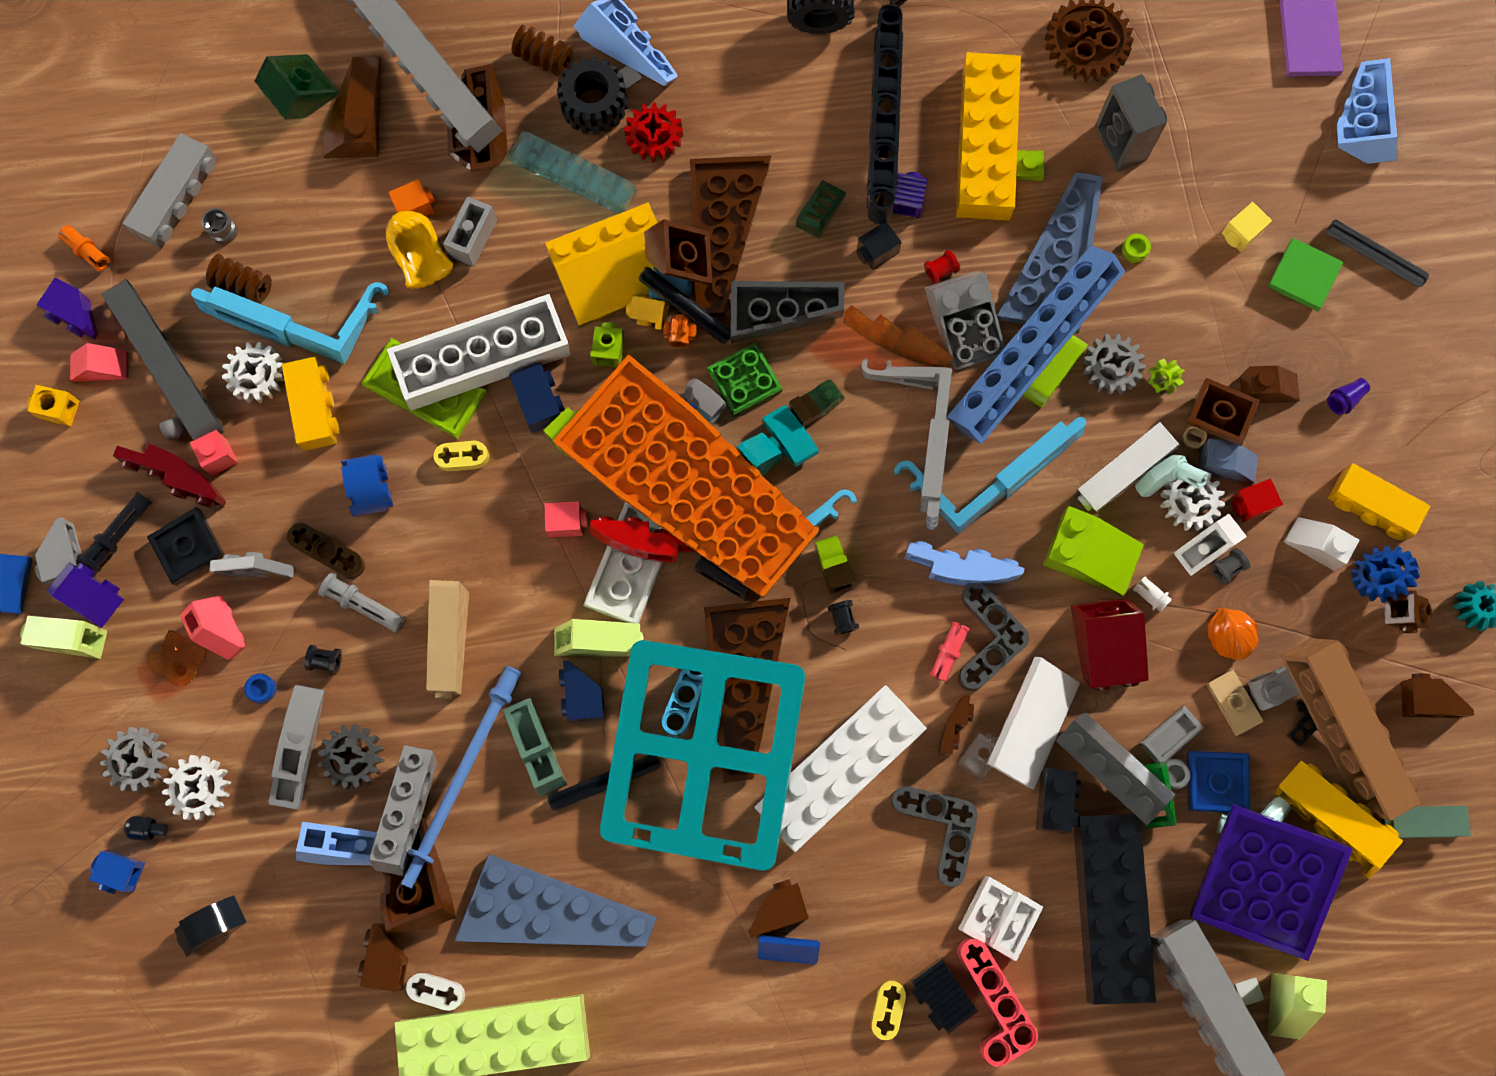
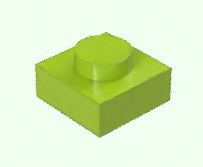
M1017 150L1016 180L1042 181L1044 178V151Z

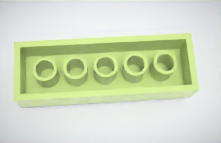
M584 994L404 1019L395 1022L399 1076H482L586 1061L590 1058Z

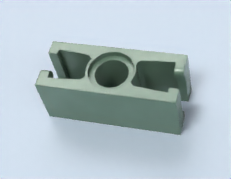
M1467 806L1414 807L1391 821L1382 819V824L1386 823L1392 826L1399 833V838L1471 836Z

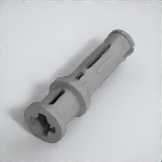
M334 573L328 574L324 579L318 592L319 596H327L340 603V607L343 609L352 608L392 630L394 633H398L404 625L406 617L359 593L360 590L356 585L352 584L350 586L337 579V575Z

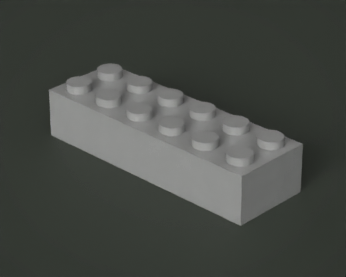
M1179 919L1151 935L1153 955L1159 962L1163 961L1169 971L1166 973V977L1175 990L1179 989L1185 999L1182 1001V1005L1191 1018H1196L1201 1027L1198 1029V1033L1207 1046L1211 1045L1217 1056L1214 1058V1061L1219 1070L1224 1075L1228 1074V1076H1286L1196 920Z

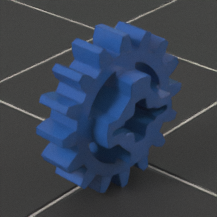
M1389 545L1385 546L1384 551L1373 548L1374 554H1362L1364 561H1355L1357 569L1351 570L1355 589L1359 591L1361 597L1368 595L1371 602L1377 597H1380L1382 603L1386 602L1387 597H1392L1396 601L1398 600L1397 594L1408 595L1407 588L1416 587L1415 579L1420 578L1416 558L1412 557L1410 551L1403 553L1402 548L1399 546L1394 551L1390 550Z

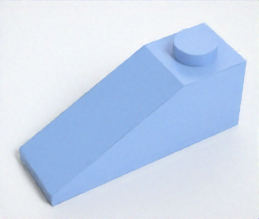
M302 822L296 849V861L323 865H372L369 858L377 832Z

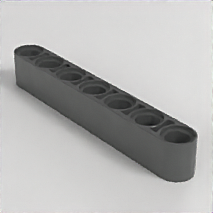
M125 279L103 292L104 300L193 440L215 430L220 434L224 433L225 430L132 284Z

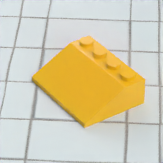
M649 202L545 242L548 254L579 327L626 309L629 299H632V295L642 294L649 296V288L638 279L640 272L645 267H650L651 269L655 267L645 258L644 231L657 224Z

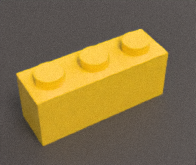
M316 357L282 364L296 444L303 451L337 444L336 434H339V426L336 418L332 417L331 408L334 407V400L331 391H327L326 382L329 381L326 365H321Z
M1354 463L1342 470L1327 498L1335 502L1334 504L1337 508L1346 512L1351 511L1360 516L1364 523L1378 526L1385 530L1389 537L1403 541L1417 534L1431 507L1429 504Z

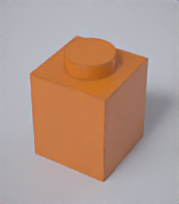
M419 179L388 192L397 212L414 211L426 217L434 214L431 203L435 202L429 187H422Z

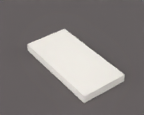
M625 502L618 521H625L629 517H639L643 521H649V533H654L657 529H663ZM607 545L583 606L624 623L639 624L663 562L634 557Z
M1034 657L987 764L1023 786L1034 790L1080 683L1043 658Z

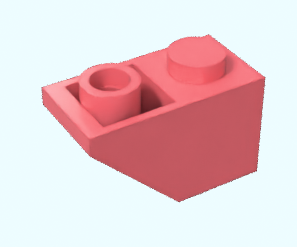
M223 595L193 601L180 614L191 641L227 660L233 659L246 647L243 635L238 630L232 617V610L227 605Z

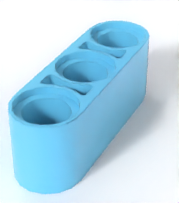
M681 669L662 717V726L669 736L675 738L682 737L688 731L700 701L703 674L693 675L689 670ZM686 688L693 690L695 693L694 699L689 703H683L678 698L680 691ZM677 715L683 718L684 724L681 729L674 731L669 729L667 724L672 716Z

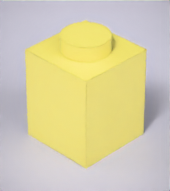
M1252 201L1227 224L1221 234L1225 236V240L1230 246L1236 247L1242 252L1266 230L1272 220Z

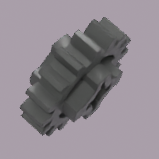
M353 724L350 731L346 725H341V733L331 730L332 739L330 741L322 740V743L327 747L325 750L318 751L319 755L324 756V760L319 762L318 766L327 768L323 773L324 778L333 776L332 785L338 786L342 782V788L349 789L351 783H353L354 787L359 789L362 787V780L367 783L373 782L370 776L371 773L380 774L381 771L376 768L377 763H384L385 759L378 757V753L382 752L384 747L375 745L380 738L376 735L369 737L370 729L365 727L360 732V726ZM361 739L367 744L370 753H366L363 750ZM345 740L343 745L335 749L341 741ZM353 752L356 755L361 756L362 758L351 759L349 761L346 760V758L340 756L352 754ZM333 760L337 761L340 765L341 774L336 770ZM366 764V768L357 774L358 770Z

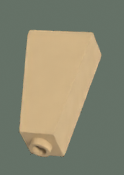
M429 581L426 690L431 694H435V699L452 700L453 695H461L469 591L459 581Z

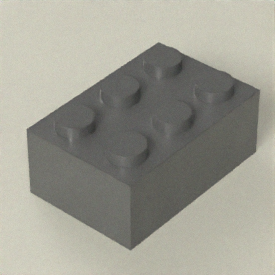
M1143 74L1111 87L1094 126L1117 171L1148 159L1167 124V115L1164 108L1159 107L1155 99L1154 89L1150 83L1146 82Z

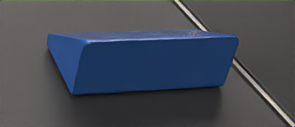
M761 935L758 941L757 957L761 960L817 964L820 942L818 940Z

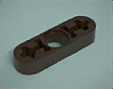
M295 524L287 533V539L291 546L346 578H357L365 569V562L358 553L307 524ZM298 533H305L308 538L315 542L312 546L304 541L299 542L296 535ZM327 543L332 544L334 548L333 554L329 558H321L319 556L320 547ZM340 555L348 561L354 559V563L357 565L356 568H349L347 570V567L338 561Z

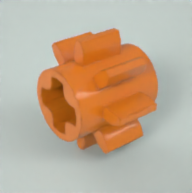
M672 315L670 322L664 321L663 338L669 339L668 344L672 347H689V341H696L697 324H691L692 321L685 315Z

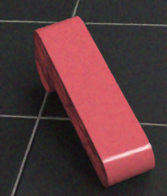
M968 938L959 944L957 955L1000 1029L982 1040L980 1054L990 1065L1001 1067L1032 1049L1037 1043L1038 1033L987 946L978 939ZM968 946L978 947L977 958L982 963L987 961L988 965L979 967L975 959L967 958L966 954L969 953ZM992 971L996 976V983L988 989L982 984V976L985 972ZM1003 999H1009L1012 1003V1010L1006 1016H1001L998 1011V1004ZM1025 1026L1029 1032L1028 1038L1023 1043H1017L1014 1033L1019 1027ZM993 1043H1000L1003 1048V1053L998 1059H991L988 1055V1049Z

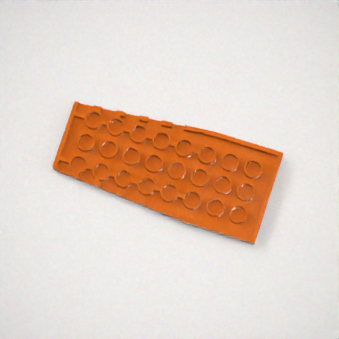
M629 354L553 440L556 446L620 499L761 597L767 595L819 532V528L814 526L796 506H793L782 495L781 491L769 483L761 475V472L754 465H751L732 444L730 445L721 436V433L695 408Z

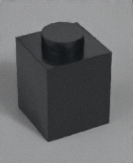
M888 223L880 224L858 238L856 253L863 264H868L874 270L899 254L902 242Z

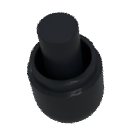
M133 816L125 822L123 830L129 839L147 841L152 840L154 836H166L168 826L167 824H156V820L151 817Z

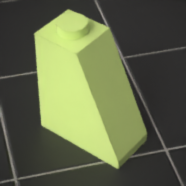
M27 616L26 623L21 628L20 637L22 640L20 644L33 649L101 659L107 630L85 621Z
M572 619L555 627L554 656L630 657L633 644L643 640V633L640 632V624Z
M1271 973L1268 1035L1301 1040L1325 1014L1327 980Z

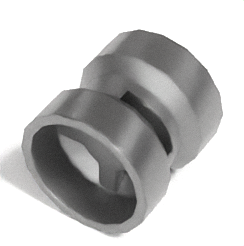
M212 208L202 216V227L215 243L228 244L235 239L237 227L224 210Z

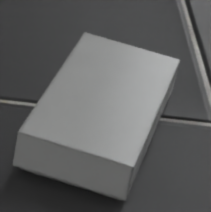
M1184 705L1143 739L1139 745L1155 763L1166 762L1201 732L1204 727Z

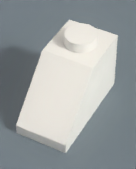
M1227 514L1175 551L1174 555L1190 576H1192L1247 536L1231 515Z
M1297 517L1283 542L1329 569L1336 571L1348 563L1360 540L1334 525Z

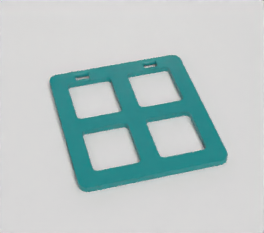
M639 640L634 643L630 653L600 825L602 838L608 842L762 871L772 868L777 858L806 680L803 668L795 664L653 641ZM653 665L697 671L703 674L700 701L692 739L685 740L641 731L640 724L650 668ZM731 677L776 684L781 687L772 750L767 754L720 746L717 743L726 682ZM638 753L681 760L688 764L680 819L675 830L629 822L625 819L634 758ZM714 767L755 773L766 777L762 812L755 844L705 836L702 833L711 771ZM635 829L651 831L650 841L633 838ZM725 845L742 848L741 858L723 855Z

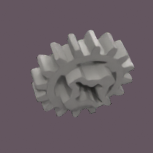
M1105 334L1103 341L1098 338L1095 339L1092 344L1093 347L1089 346L1085 352L1088 356H1085L1082 364L1088 367L1085 368L1083 374L1092 376L1088 382L1090 385L1095 382L1099 384L1097 387L1098 392L1103 388H1107L1108 395H1111L1117 389L1119 395H1122L1126 388L1131 391L1136 385L1135 382L1139 383L1143 376L1140 373L1145 370L1146 365L1140 362L1145 358V355L1137 354L1136 351L1140 346L1137 344L1132 347L1130 345V337L1125 341H1121L1120 334H1117L1114 340H1111L1109 334ZM1103 351L1102 359L1096 362L1097 355ZM1129 367H1132L1130 375L1127 378H1125V370H1128Z
M128 727L127 734L123 731H118L117 740H107L111 746L110 749L101 751L102 754L107 755V760L100 762V765L107 766L108 768L102 774L103 777H113L110 785L115 787L120 785V790L129 792L132 789L134 792H141L142 785L145 788H152L151 780H161L162 777L158 773L159 770H166L168 768L167 765L162 764V759L168 758L169 754L161 752L166 743L162 741L156 742L159 735L153 732L149 734V729L142 727L139 731L137 728ZM133 756L138 757L136 763L131 762Z

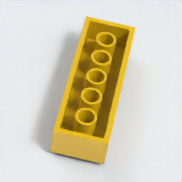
M966 52L962 68L955 215L957 218L1010 221L1014 212L1021 56Z

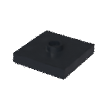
M198 507L193 508L147 536L171 584L175 586L210 566L211 560L222 559L225 555L204 514Z

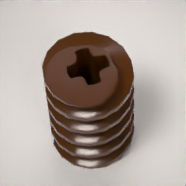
M521 25L512 42L511 50L513 56L522 57V60L526 62L531 61L532 65L540 66L544 71L550 70V73L555 76L562 74L570 63L573 46L569 44L563 50V41L559 40L554 46L555 40L553 36L550 35L544 41L545 33L543 31H540L535 37L536 28L531 26L525 32V25Z
M216 254L211 259L206 272V282L209 288L214 289V287H218L259 304L267 298L271 290L272 279L270 275L267 274L263 277L261 271L256 270L253 272L251 267H243V264L239 262L234 263L230 258L224 260V257L220 254Z

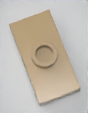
M1234 669L1206 684L1235 736L1264 722Z

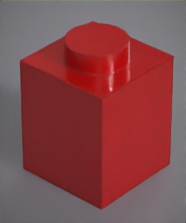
M1271 478L1241 489L1231 497L1233 500V511L1241 518L1243 523L1271 513L1283 505Z

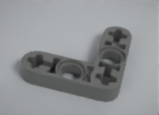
M982 583L968 584L961 595L962 602L966 608L995 638L966 664L959 673L961 686L970 691L981 688L1021 652L1029 642L1027 630ZM969 590L973 592L979 590L982 593L979 597L984 604L989 600L992 604L980 613L978 609L982 605L978 600L973 602L969 600L971 595ZM995 609L1001 612L1003 615L1001 624L993 625L988 621L987 614L990 610ZM1008 621L1012 624L1008 630L1014 635L1019 633L1022 636L1019 639L1021 645L1018 643L1011 645L1009 643L1011 636L1006 630L1002 635L998 632ZM996 650L1001 654L1002 661L999 665L993 666L987 662L986 653L988 651ZM980 660L983 668L991 673L987 675L984 670L977 677L978 684L974 681L968 683L966 681L968 677L966 671L969 670L971 673L976 671L981 666L976 661Z
M903 786L898 788L891 797L892 806L897 812L946 824L937 868V877L947 887L960 885L966 875L977 821L976 807L971 802L912 787ZM904 792H907L910 799L918 801L919 795H923L924 798L920 804L921 813L915 812L917 805L908 804L906 809L901 808L902 804L900 801H897V797L903 796ZM929 799H937L941 802L942 811L939 815L932 816L927 812L926 803ZM948 801L953 803L950 809L961 810L963 806H966V811L971 813V818L965 819L964 823L960 822V816L949 814L950 820L944 819L948 811ZM953 835H960L965 840V848L961 852H954L949 847V840ZM946 853L952 857H963L962 863L959 861L955 862L954 870L959 872L958 878H953L951 882L947 881L948 876L943 874V870L949 869L951 865V859H945Z

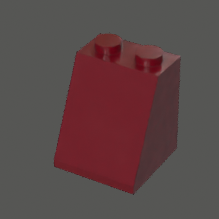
M1128 598L1071 606L1082 676L1090 688L1103 691L1110 689L1113 685L1122 684L1125 687L1138 686L1140 682L1149 681L1145 616L1141 609Z

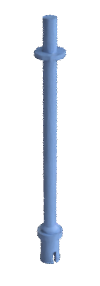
M504 666V670L495 688H491L489 692L491 703L418 850L409 849L408 854L414 858L401 882V885L412 889L424 863L433 864L434 860L428 855L501 707L511 702L512 697L510 695L521 676V672L510 666Z

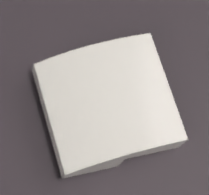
M985 875L958 930L1017 961L1043 906Z

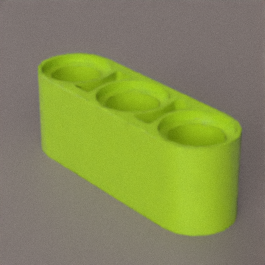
M1072 335L1022 396L1039 408H1042L1083 354L1088 344Z

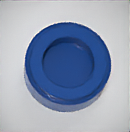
M265 674L252 675L246 681L244 687L247 698L258 704L271 701L277 690L275 681Z

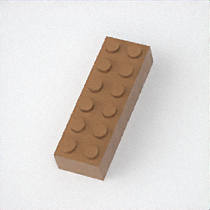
M1310 638L1281 654L1280 656L1355 803H1361L1373 812V816L1389 821L1421 804L1416 794L1418 792L1417 786L1407 776L1403 768L1404 761L1402 757L1393 749L1389 741V731L1380 723L1375 713L1377 709L1374 702L1366 696L1362 688V678L1353 670L1348 660L1349 653L1345 646L1338 640Z

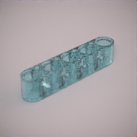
M526 131L520 132L507 154L508 158L518 166L618 214L627 210L638 190L627 179Z

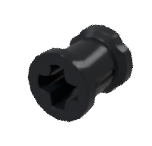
M852 600L841 601L827 607L828 611L832 612L836 627L834 630L835 635H842L859 629V624L855 623L851 609L853 605Z
M311 644L305 656V669L308 671L313 669L327 670L330 674L336 675L342 660L341 649L335 648L331 651L319 649L316 645Z

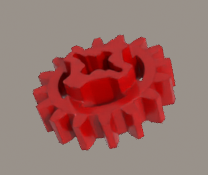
M656 102L652 103L651 108H647L645 104H642L641 112L633 109L634 118H626L627 127H624V134L627 136L625 138L626 144L631 146L633 155L640 152L641 160L650 156L651 161L655 162L656 156H660L664 161L666 160L665 153L668 152L674 155V146L681 147L680 138L683 137L681 118H676L675 110L667 112L666 104L661 109L657 108ZM654 126H656V132L654 133V138H652V131H654Z

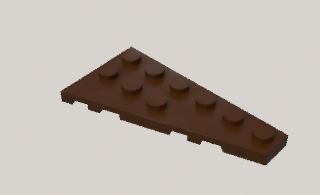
M771 155L690 159L692 227L710 231L712 266L711 285L695 282V303L713 317L725 315L731 295V281H735L771 163Z
M790 598L704 607L709 651L778 662ZM733 677L727 680L718 729L720 746L759 752L773 684ZM722 768L724 783L747 781L754 778V773Z

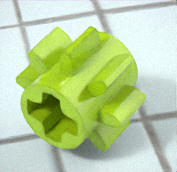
M1165 359L1157 361V366H1153L1148 370L1151 373L1148 384H1152L1156 389V393L1166 390V393L1170 395L1176 391V387L1184 384L1181 378L1185 370L1177 365V360L1167 364Z

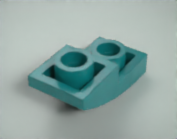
M786 405L762 418L763 426L779 442L782 447L780 451L795 467L819 454V450L808 432Z

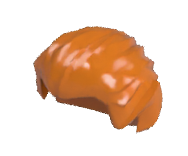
M1220 607L1208 624L1207 638L1219 656L1234 660H1244L1251 655L1259 643L1257 624L1245 612Z

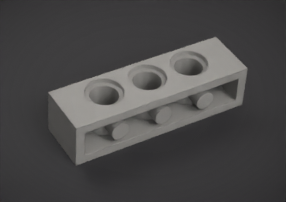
M406 745L403 747L369 858L375 871L405 876L410 859L408 851L413 848L437 766L432 750Z

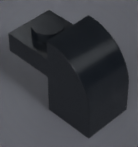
M233 895L208 905L182 919L179 922L180 925L174 931L179 946L183 949L186 957L197 953L212 941L232 934L247 922Z

